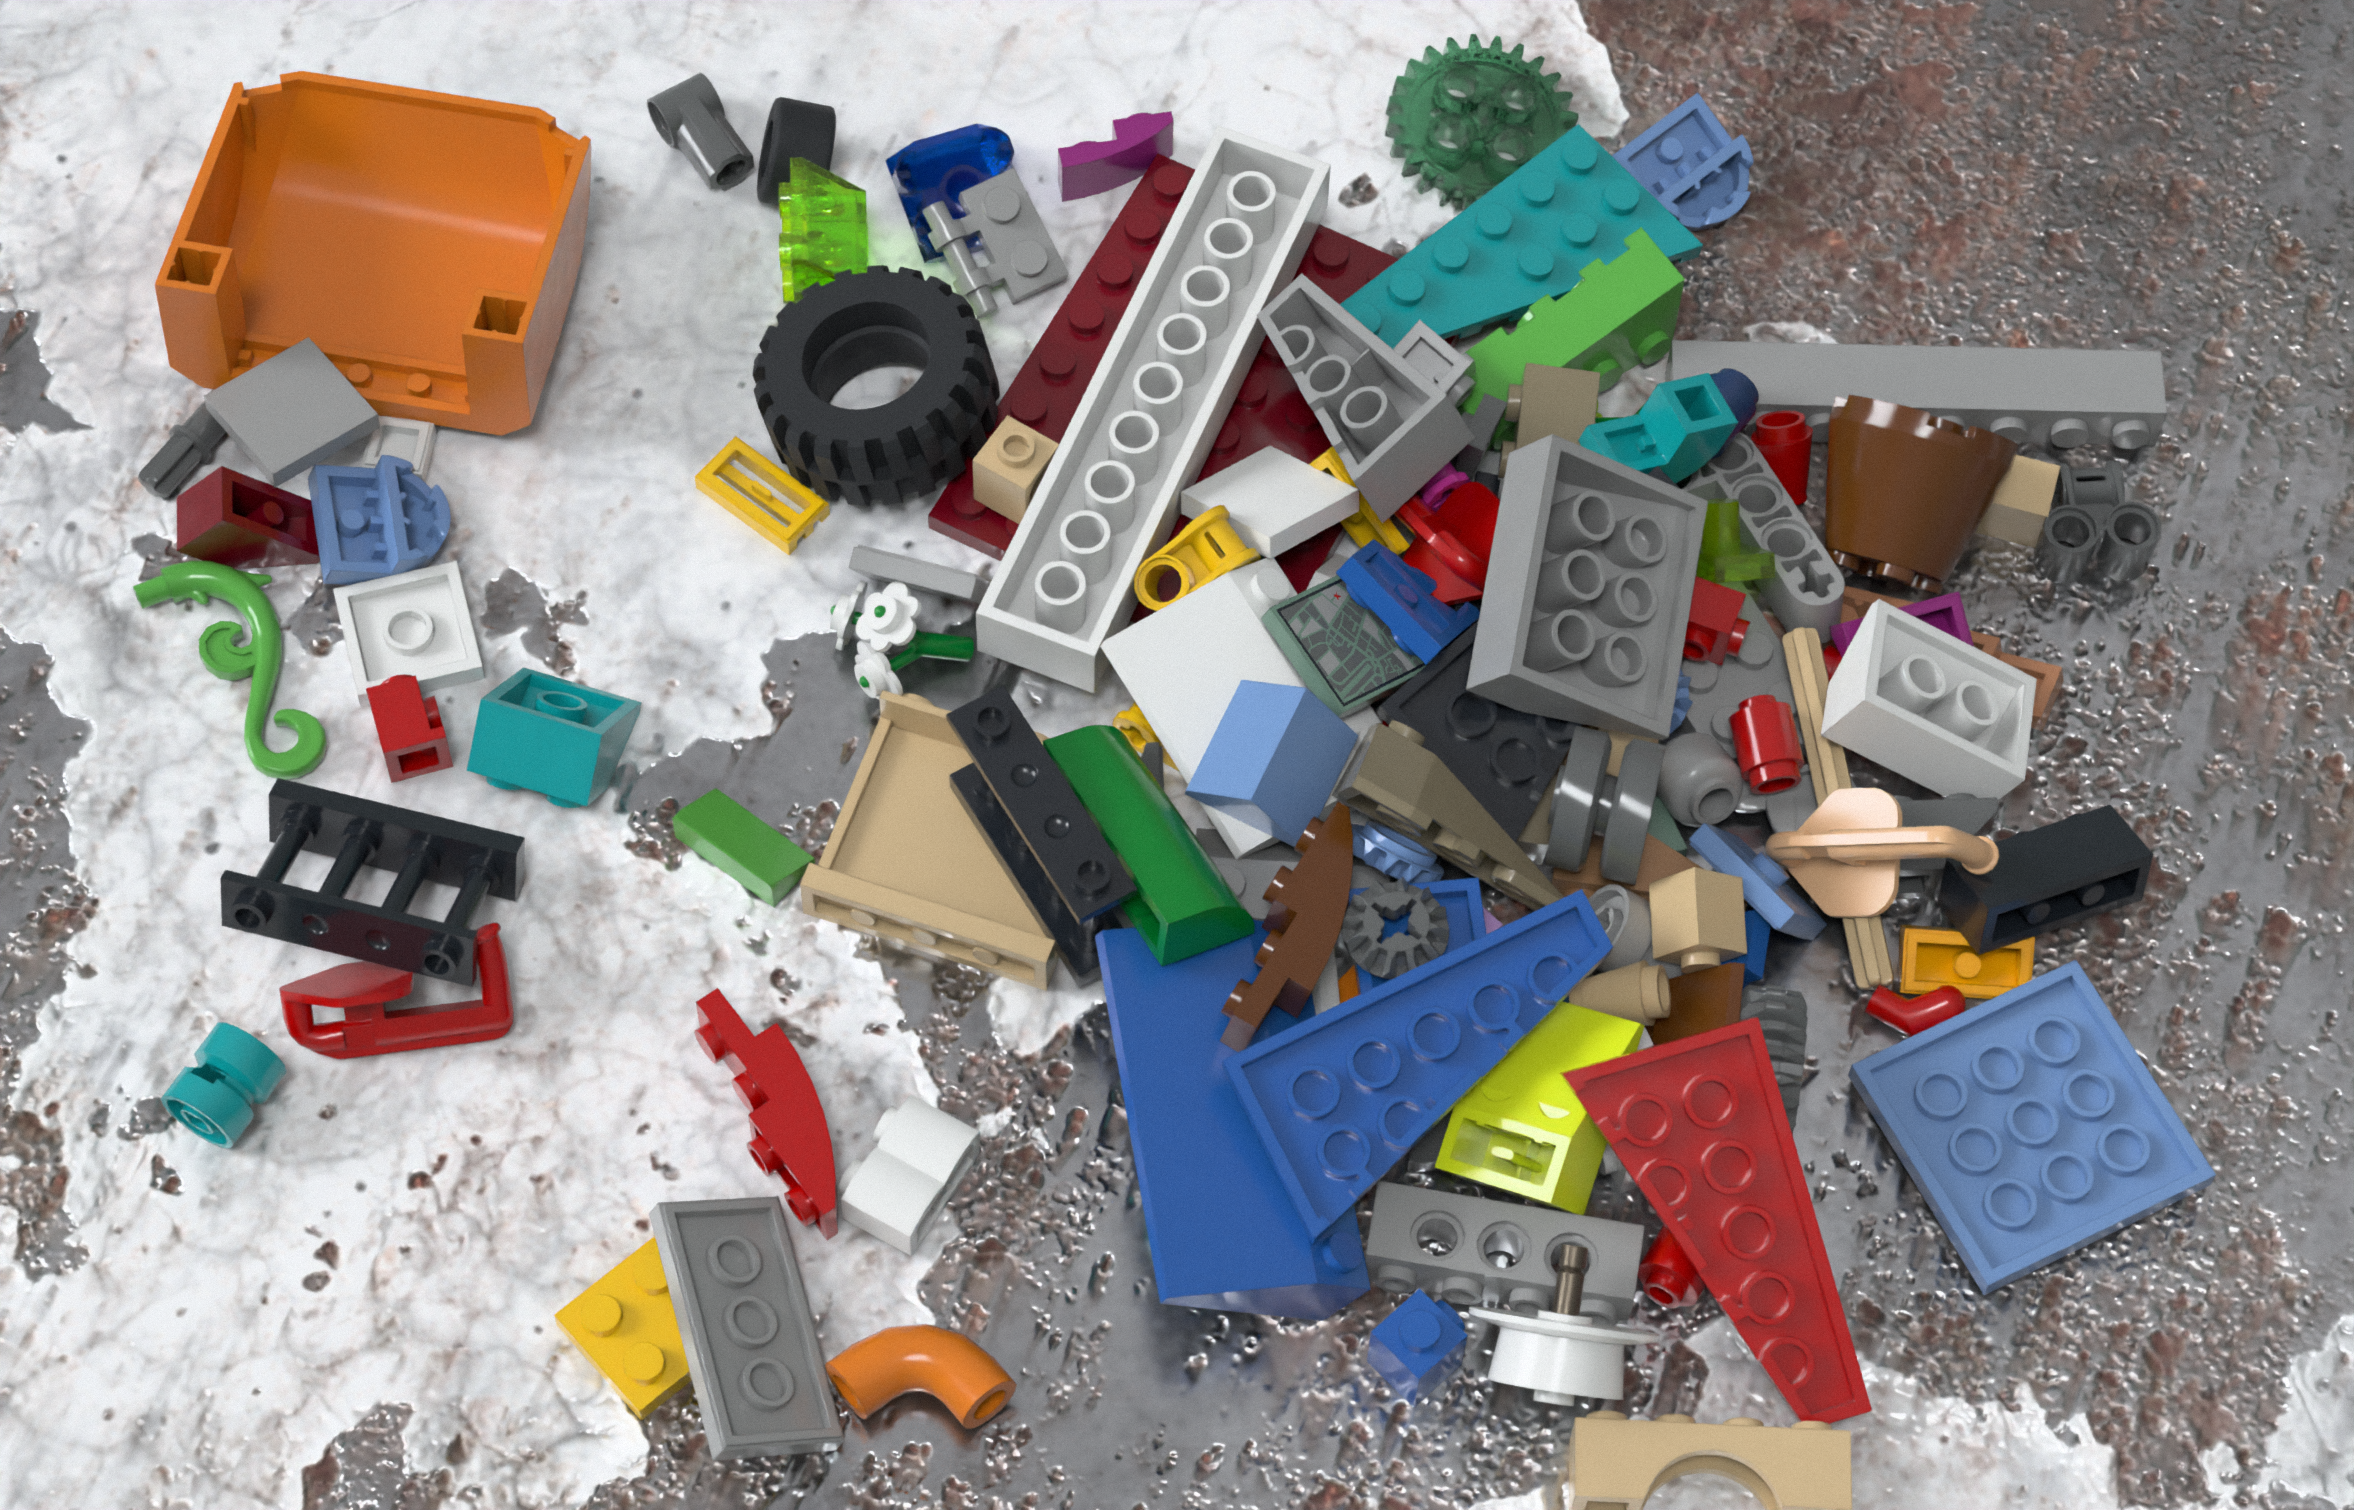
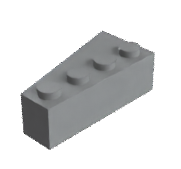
M1302 273L1256 315L1298 384L1302 395L1322 425L1329 441L1343 461L1353 482L1382 523L1475 438L1446 393Z

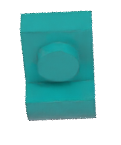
M1704 373L1657 384L1639 414L1587 425L1578 441L1584 448L1645 474H1649L1658 466L1674 483H1677L1705 465L1720 450L1738 424V421L1710 374Z

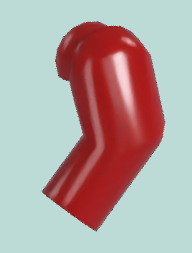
M1879 985L1872 995L1865 1013L1906 1036L1912 1037L1965 1012L1966 1001L1962 992L1950 985H1942L1935 990L1910 1000Z

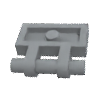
M1015 168L960 192L958 199L967 215L961 219L953 220L944 201L936 202L922 211L932 230L928 234L936 252L944 253L957 278L953 285L958 294L962 295L966 300L968 299L977 319L986 317L998 309L989 289L1003 284L1014 305L1066 280L1069 275ZM978 236L992 264L978 268L965 241Z

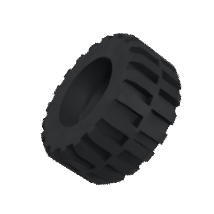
M875 265L867 266V272L853 274L851 269L835 273L834 281L823 286L817 281L802 291L804 298L797 304L789 301L776 316L779 325L777 327L770 325L767 328L759 344L762 353H758L754 360L752 374L756 383L753 391L758 408L782 464L788 466L791 476L802 485L807 487L813 486L817 495L832 501H838L840 496L843 495L848 505L869 507L871 500H882L884 506L903 503V496L918 492L921 498L936 491L935 483L945 477L952 481L966 469L964 460L967 456L974 459L987 442L984 431L990 432L995 426L999 412L996 401L1000 397L999 381L980 322L975 318L971 305L962 295L953 293L951 285L933 276H929L925 281L922 271L900 267L898 273L889 272L888 266ZM885 363H908L925 369L919 380L906 393L884 405L868 409H845L829 404L834 393L845 381L869 367Z

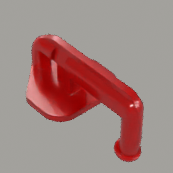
M1468 482L1455 489L1437 512L1422 499V496L1417 491L1394 513L1416 536L1410 547L1406 550L1403 561L1411 567L1418 568L1437 581V588L1431 595L1447 606L1483 598L1500 499L1488 487L1478 482Z
M490 923L476 929L478 931L477 965L482 999L386 1011L385 1002L405 997L413 991L415 973L367 961L346 963L279 988L283 1020L289 1035L299 1045L318 1054L335 1059L489 1041L503 1037L510 1030L514 1022V1008L506 953L499 935L501 931L500 924ZM312 1005L344 1008L345 1020L314 1024Z

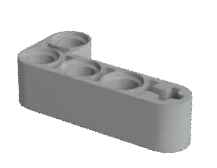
M1740 433L1720 457L1710 459L1697 471L1675 484L1680 489L1708 501L1705 523L1712 520L1716 522L1786 631L1791 632L1793 629L1800 627L1815 628L1820 635L1821 643H1826L1833 639L1829 626L1841 623L1845 587L1842 573L1759 449L1747 435Z

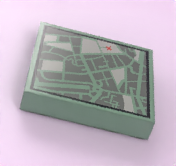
M1338 575L1270 607L1261 618L1310 691L1340 719L1398 691L1426 666L1418 656L1410 655L1399 647L1392 637L1391 629L1372 610L1361 607L1351 598L1346 589V583Z

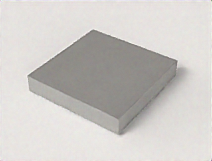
M309 337L204 395L208 412L274 487L281 485L380 428L377 412Z
M859 544L858 547L854 546L848 567L870 579L889 584L900 581L913 590L976 606L980 605L990 585V582L974 573Z

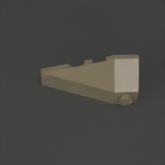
M1391 720L1388 727L1381 723L1369 727L1332 796L1386 827L1417 841L1442 859L1479 878V880L1534 911L1564 898L1438 756L1422 747L1426 740L1423 735L1395 720Z

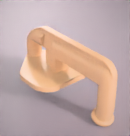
M1878 788L1838 789L1832 792L1797 831L1775 833L1768 838L1765 845V853L1777 864L1785 866L1821 910L1835 918L1874 917L1886 911L1895 900L1898 892L1900 859L1951 858L1961 862L1970 873L1977 875L1986 874L1993 870L1999 859L1998 847L1988 837L1974 836L1950 826L1902 827L1900 804L1893 795Z

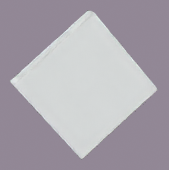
M1269 445L1182 491L1181 514L1194 520L1209 509L1218 505H1224L1230 513L1227 521L1245 546L1255 548L1259 554L1272 559L1358 512L1359 489Z
M457 561L333 589L360 707L370 705L366 688L380 685L386 679L396 675H416L421 693L485 679Z

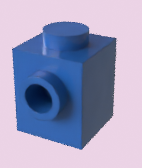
M1419 1288L1371 1331L1367 1362L1415 1408L1462 1365L1468 1336L1464 1332L1465 1325L1450 1305L1442 1300H1437L1434 1303Z

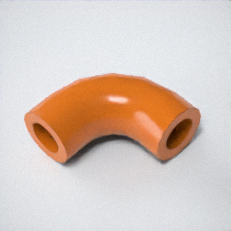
M929 1324L887 1327L852 1344L825 1365L827 1375L838 1394L848 1407L862 1419H867L891 1400L905 1393L922 1392L936 1397L945 1404L965 1428L972 1429L990 1420L1002 1410L1013 1396L1017 1385L992 1355L967 1336Z

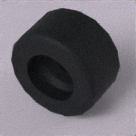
M779 97L774 100L766 124L759 161L757 197L760 202L805 211H816L825 192L834 149L836 114L833 107L785 97Z

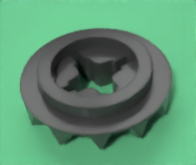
M1404 877L1400 878L1397 882L1384 884L1375 879L1369 889L1363 891L1360 895L1354 894L1342 926L1345 947L1351 958L1365 971L1381 978H1396L1443 955L1449 938L1446 906H1440L1433 898L1429 886L1420 889L1410 885ZM1407 912H1410L1407 930L1411 935L1406 936L1403 933L1397 932L1391 938L1387 937L1381 944L1385 925L1382 918L1386 916L1388 919L1396 920L1401 914L1405 916Z

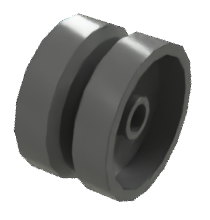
M1576 726L1566 766L1560 765L1551 803L1548 824L1552 825L1545 866L1578 873L1586 865L1593 835L1605 837L1599 862V870L1603 879L1635 886L1666 745L1633 739L1625 747L1619 775L1616 777L1607 775L1612 751V741L1609 734Z

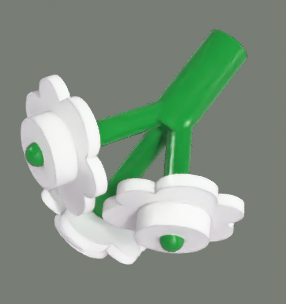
M863 580L859 582L857 589L853 591L851 596L842 593L837 604L833 605L830 609L832 615L830 629L838 631L836 649L842 651L844 646L848 645L855 627L858 637L862 639L857 643L859 654L855 656L856 665L854 672L859 685L871 698L879 699L882 690L902 696V685L894 672L920 657L969 662L972 658L974 642L971 637L923 632L916 628L914 619L921 611V602L911 596L910 588L903 582H892L884 589L882 594H871L865 602L864 614L861 611L865 601L864 597L868 582ZM892 643L897 646L907 644V650L890 660L883 653L892 646Z

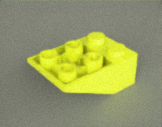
M1562 1001L1454 1107L1435 1168L1475 1184L1572 1214L1584 1215L1607 1141L1560 1073L1637 1051L1645 1025Z

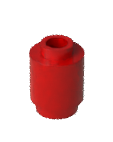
M1758 695L1741 701L1738 704L1739 711L1733 713L1728 719L1741 777L1749 782L1751 792L1754 794H1773L1797 786L1802 781L1800 769L1804 766V759L1791 705L1786 702H1776V698L1773 695Z
M1663 1224L1639 1265L1638 1278L1643 1284L1645 1294L1655 1303L1666 1308L1693 1306L1698 1301L1706 1285Z

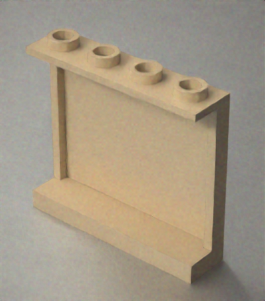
M882 690L879 697L881 717L818 865L809 862L800 883L803 913L1047 991L1060 958L1055 951V940L1046 937L950 788L949 775L973 763V760L947 722L946 714L952 711L936 707L926 698L916 694L905 693L900 696ZM1035 732L1042 745L1043 740L1049 739L1047 736Z

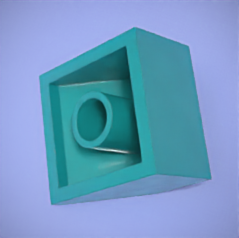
M523 667L481 698L466 771L486 776L487 783L500 789L520 790L527 788L546 794L547 801L565 808L588 806L608 789L639 716L642 702Z

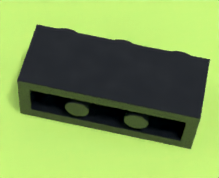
M2107 805L2083 814L2071 815L2064 820L2031 831H2022L2009 838L1994 842L1998 847L1999 859L1994 869L1986 874L1977 875L1970 873L1961 862L1946 858L1937 905L1976 953L1981 955L2142 901L2154 854L2111 805Z

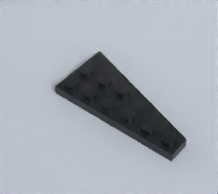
M1658 466L1647 474L1679 488ZM1477 621L1381 704L1378 715L1388 725L1391 720H1395L1423 735L1426 740L1422 747L1438 756L1510 838L1517 843L1569 751L1575 727H1582L1583 724L1518 711L1466 690L1478 626Z

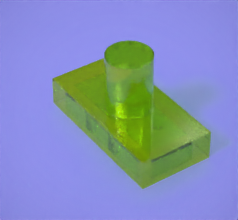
M1731 498L1708 499L1696 576L1714 583L1775 578V552L1740 542L1739 500Z

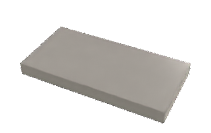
M779 1196L658 1202L649 1213L712 1460L835 1451L845 1439Z

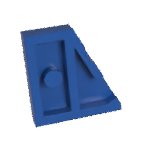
M1374 539L1353 554L1336 571V574L1346 583V589L1351 598L1361 607L1372 610L1391 629L1392 637L1399 647L1410 655L1418 656L1426 665L1479 619L1480 611L1469 602H1466L1456 612L1432 596L1431 593L1437 588L1436 580L1418 568L1409 566L1397 554Z

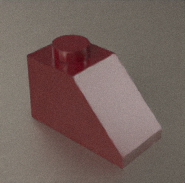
M224 466L219 467L177 497V551L202 561H213L228 565L236 570L317 564L320 562L312 504L309 499Z

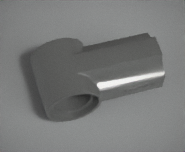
M698 73L647 99L649 115L661 138L670 147L675 145L680 147L710 190L718 188L727 191L742 183L745 175L754 168L752 153L725 118L721 100L715 88L704 74Z

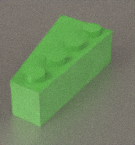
M1640 227L1623 240L1628 250L1611 263L1605 265L1598 257L1578 272L1582 280L1559 300L1555 301L1549 294H1546L1528 307L1529 310L1521 317L1514 332L1509 334L1506 329L1500 327L1466 351L1475 360L1476 373L1471 378L1477 384L1467 399L1457 408L1461 416L1465 411L1474 415L1485 393L1506 402L1509 383L1520 385L1526 363L1600 372L1598 391L1600 393L1613 386L1623 373L1641 363L1649 365L1658 361L1670 350L1685 278L1644 229ZM1503 416L1486 451L1491 448L1501 449L1503 440L1513 442L1515 422L1505 421Z

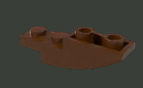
M1339 801L1325 822L1315 816L1311 819L1294 848L1295 851L1303 855L1293 871L1282 865L1263 895L1262 899L1272 904L1261 926L1270 934L1253 960V963L1262 967V970L1253 984L1241 978L1221 1010V1013L1229 1017L1230 1021L1220 1042L1237 1052L1249 1046L1274 1005L1298 1018L1328 963L1344 919L1353 870V835L1350 809Z

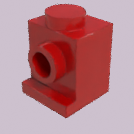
M1695 576L1682 656L1693 661L1707 660L1721 666L1727 654L1738 657L1751 623L1741 618L1746 594Z
M396 675L386 679L380 685L366 688L391 783L454 767L435 696L422 699L416 675Z

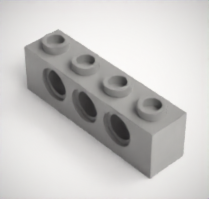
M1378 1181L1365 1262L1369 1281L1375 1282L1379 1288L1388 1292L1403 1294L1420 1288L1425 1291L1442 1293L1446 1300L1457 1304L1474 1305L1483 1300L1506 1304L1512 1311L1538 1314V1310L1552 1311L1557 1273L1552 1266L1559 1263L1561 1244L1586 1247L1589 1249L1586 1269L1583 1270L1585 1277L1579 1315L1593 1318L1592 1323L1611 1326L1615 1325V1323L1628 1325L1635 1298L1645 1226ZM1436 1239L1446 1243L1452 1251L1443 1256H1432L1424 1252L1419 1244L1426 1240ZM1493 1251H1505L1512 1254L1518 1263L1512 1267L1502 1268L1489 1262L1486 1255Z

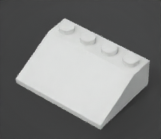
M1265 558L1225 573L1106 639L1100 646L1188 785L1241 680L1308 688L1261 620L1270 607L1297 595V592L1274 558ZM1370 705L1341 719L1359 736L1318 818L1323 822L1326 821L1338 801L1349 807L1350 811L1355 810V808L1335 798L1332 794L1369 727L1381 723ZM1200 802L1236 860L1281 841Z

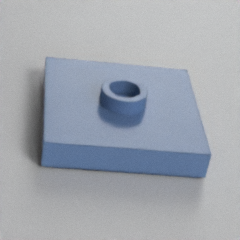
M1703 823L1689 838L1691 841L1690 845L1717 872L1742 877L1744 899L1775 930L1804 940H1813L1826 927L1827 923L1785 883L1790 878L1789 875L1763 851L1757 855L1739 836L1707 823Z

